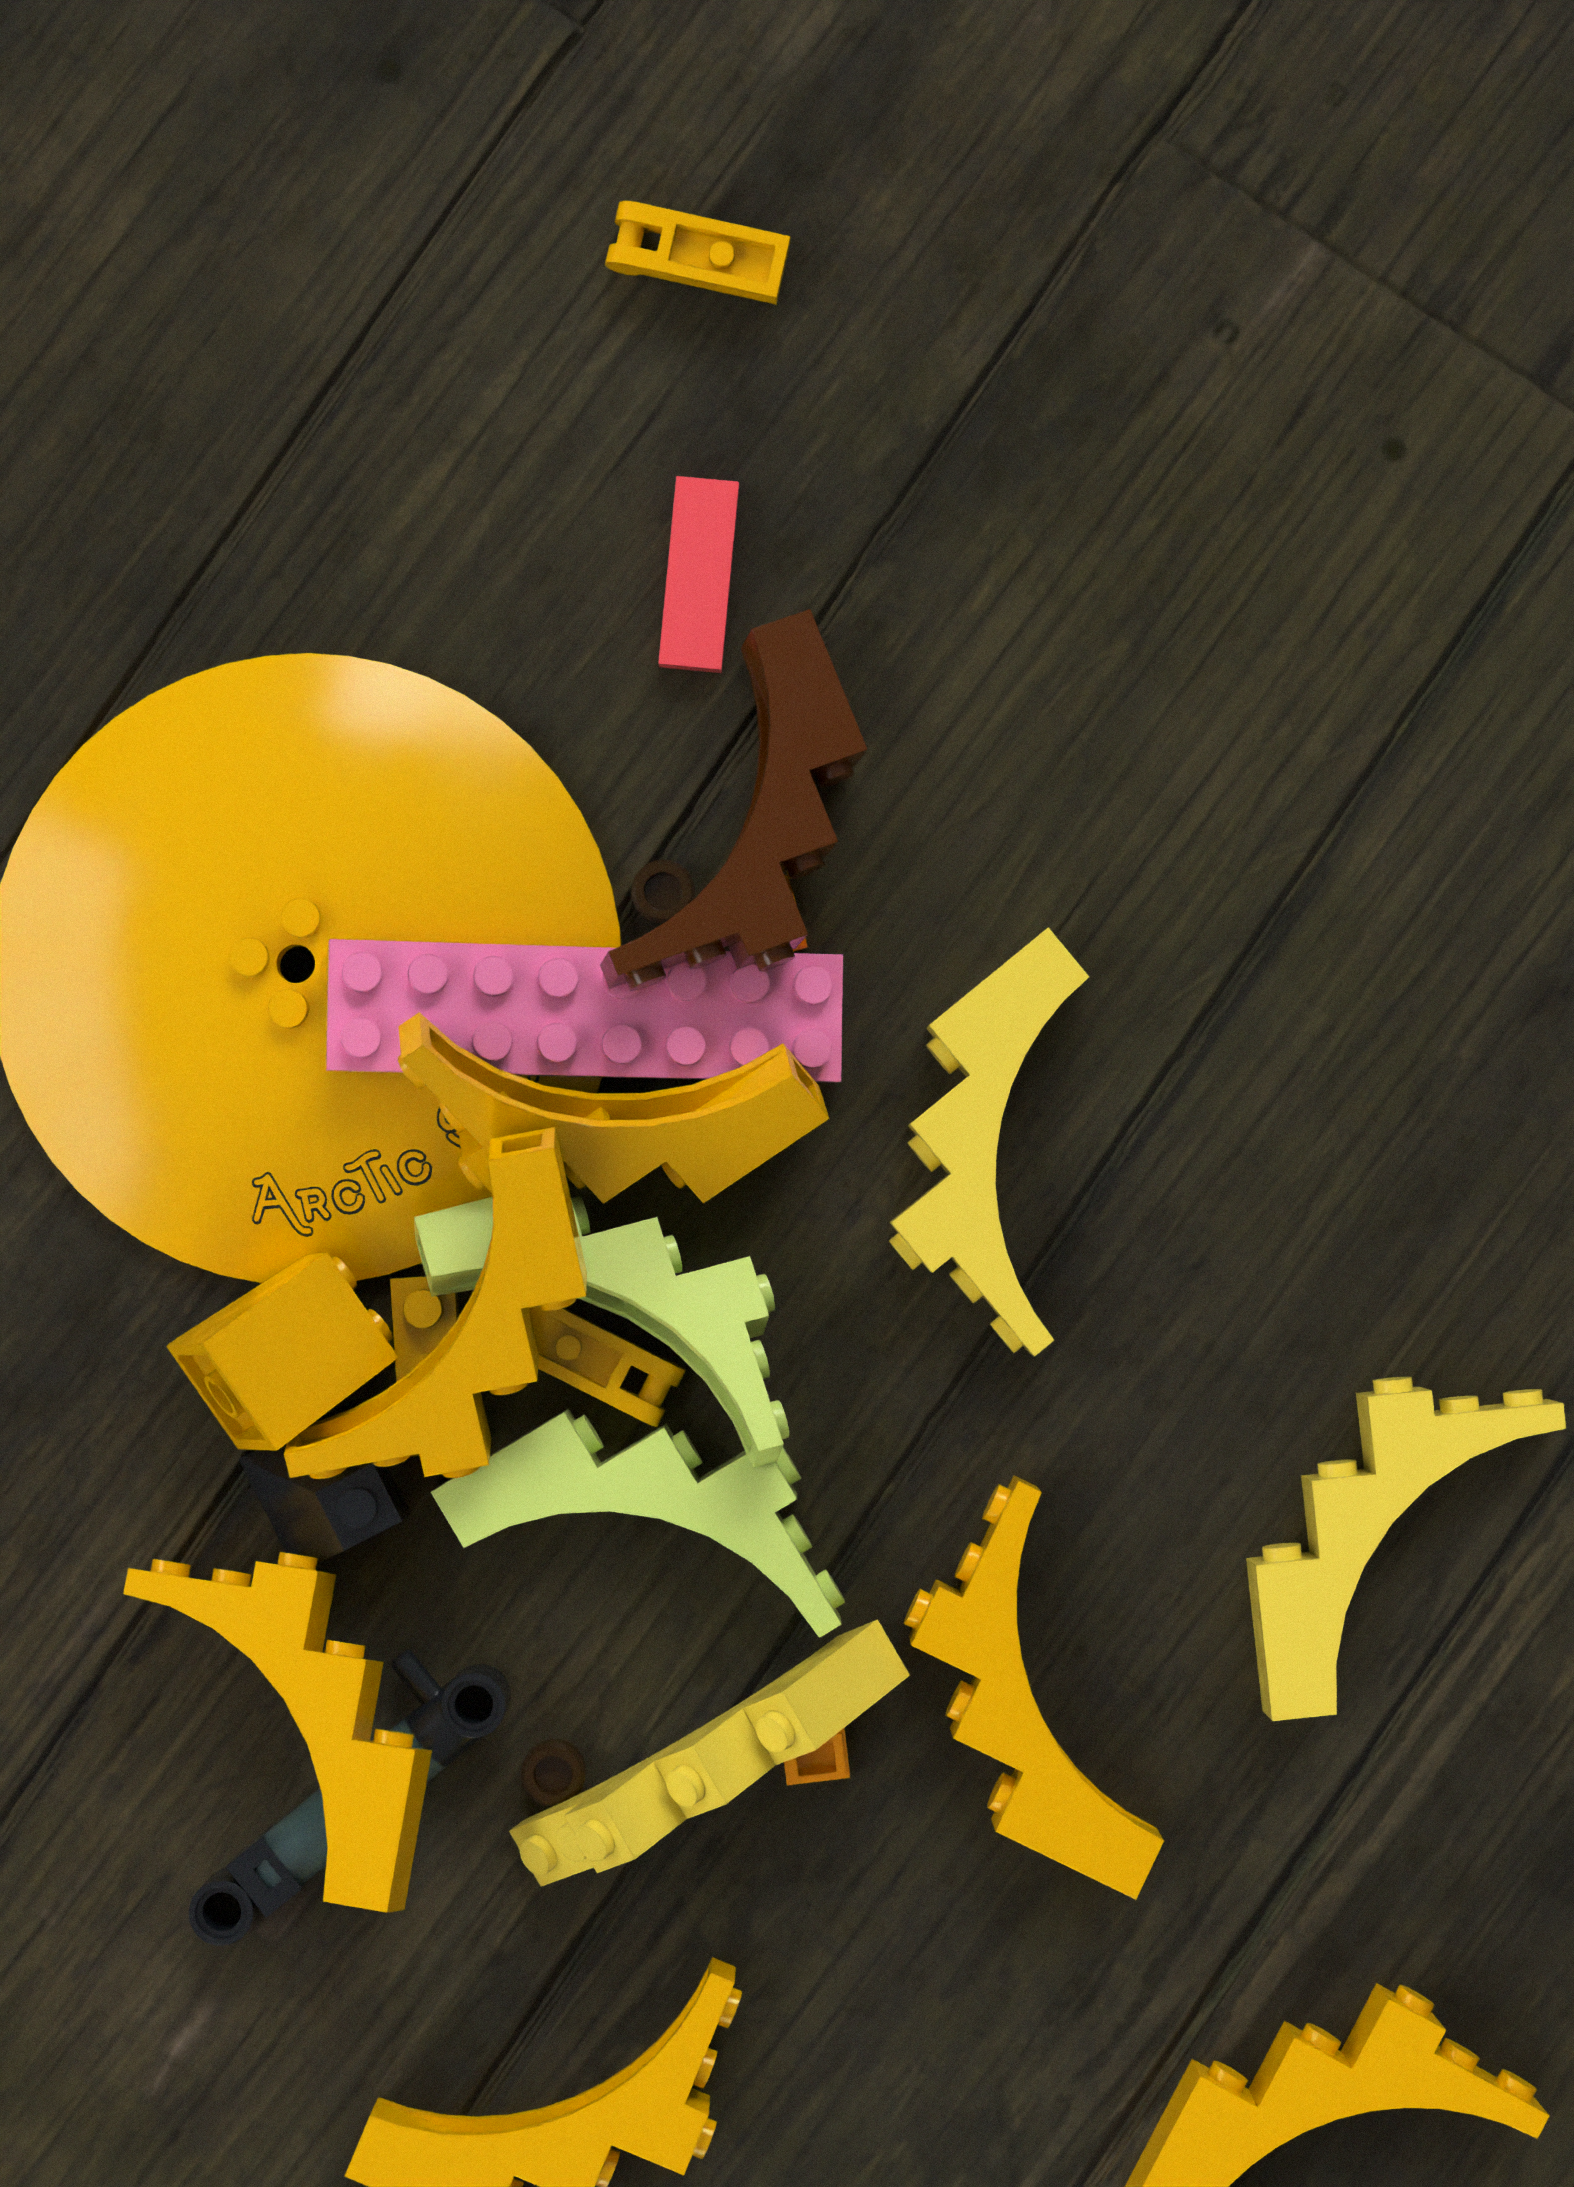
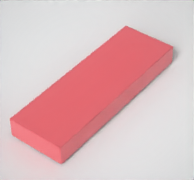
M676 476L658 661L659 668L722 673L739 497L738 481Z

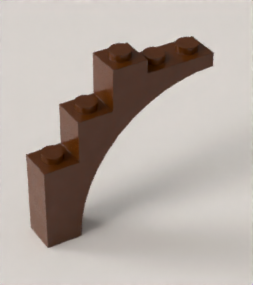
M810 609L752 628L741 647L751 678L757 708L759 748L757 775L750 807L740 835L729 857L715 878L693 901L672 918L642 937L608 951L600 967L609 989L625 983L628 984L630 991L649 987L667 977L664 969L685 961L688 962L690 969L704 967L724 958L727 955L724 949L726 946L729 947L737 970L756 963L760 972L767 971L795 958L793 949L797 948L808 935L783 872H787L789 879H796L825 866L823 858L827 856L838 840L814 781H817L819 788H825L850 778L854 775L853 767L868 750Z

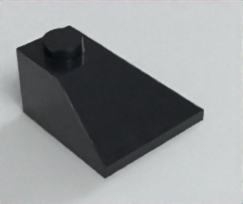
M353 1400L322 1416L317 1421L354 1408L357 1404ZM286 1444L277 1451L255 1450L239 1458L286 1553L318 1558L317 1563L402 1522L411 1514L389 1468L375 1466L373 1462L347 1467L342 1473L330 1478L313 1479L309 1475L289 1477L284 1457Z

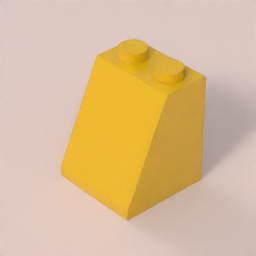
M327 1252L305 1255L166 1346L237 1449L279 1450L399 1358L389 1344L393 1336L386 1322L374 1310H366L353 1291L357 1287V1282L350 1269L342 1260L335 1256L331 1258Z

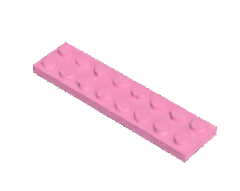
M329 939L326 1071L403 1073L398 1063V1056L401 1055L398 1026L420 1012L456 1045L495 1068L514 1075L706 1080L740 1068L784 1043L816 1082L837 1083L841 1082L843 955L794 953L795 958L773 969L760 972L756 963L737 970L731 952L725 951L727 955L724 958L704 967L690 969L688 962L685 961L666 968L664 971L667 977L662 981L640 990L630 991L627 983L611 989L607 985L600 964L608 951L615 949L610 947Z

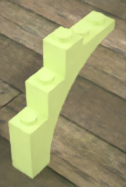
M581 1196L571 1198L587 1270L586 1297L576 1299H581L629 1319L668 1345L706 1382L732 1420L752 1468L778 1461L784 1445L782 1439L789 1438L788 1422L781 1402L779 1400L770 1402L763 1379L770 1376V1370L764 1347L760 1340L750 1341V1338L764 1334L769 1318L768 1312L775 1310L774 1296L767 1276L765 1274L756 1276L750 1256L676 1276V1273L682 1272L680 1252L673 1235L663 1237L657 1217L582 1236L590 1233L587 1211ZM493 1197L414 1217L415 1240L432 1297L474 1290L483 1269L492 1236Z
M568 1408L491 1454L489 1465L481 1466L470 1475L451 1478L431 1491L463 1548L509 1526L556 1514L610 1511L662 1519L706 1535L753 1563L790 1597L819 1638L842 1625L841 1616L836 1609L845 1603L842 1594L828 1571L825 1569L816 1575L803 1553L812 1548V1545L796 1517L792 1514L782 1519L778 1512L797 1500V1492L792 1484L801 1479L799 1472L783 1447L776 1462L752 1468L746 1452L743 1451L699 1478L694 1468L703 1462L684 1430L673 1435L666 1423L601 1462L595 1452L604 1448L593 1425L586 1415L575 1419Z

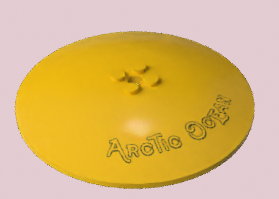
M314 653L270 655L226 663L187 676L148 695L113 718L83 744L57 773L32 809L12 849L0 884V1058L11 1091L25 1120L51 1161L74 1188L109 1220L143 1243L181 1262L223 1276L263 1283L305 1255L327 1252L331 1258L335 1256L342 1260L352 1272L355 1280L359 1281L389 1275L422 1263L415 1240L414 1217L493 1197V1194L486 1187L482 1189L474 1187L462 1172L458 1163V1157L461 1156L459 1132L446 1120L439 1107V1099L426 1086L418 1089L407 1079L404 1073L326 1071L329 939L610 948L621 946V930L613 889L600 850L581 811L557 775L535 750L501 719L467 696L429 677L391 664L343 655ZM294 947L308 948L315 960V968L312 975L300 983L287 981L282 975L280 968L283 955ZM517 1075L542 1085L588 1093H598L603 1077Z

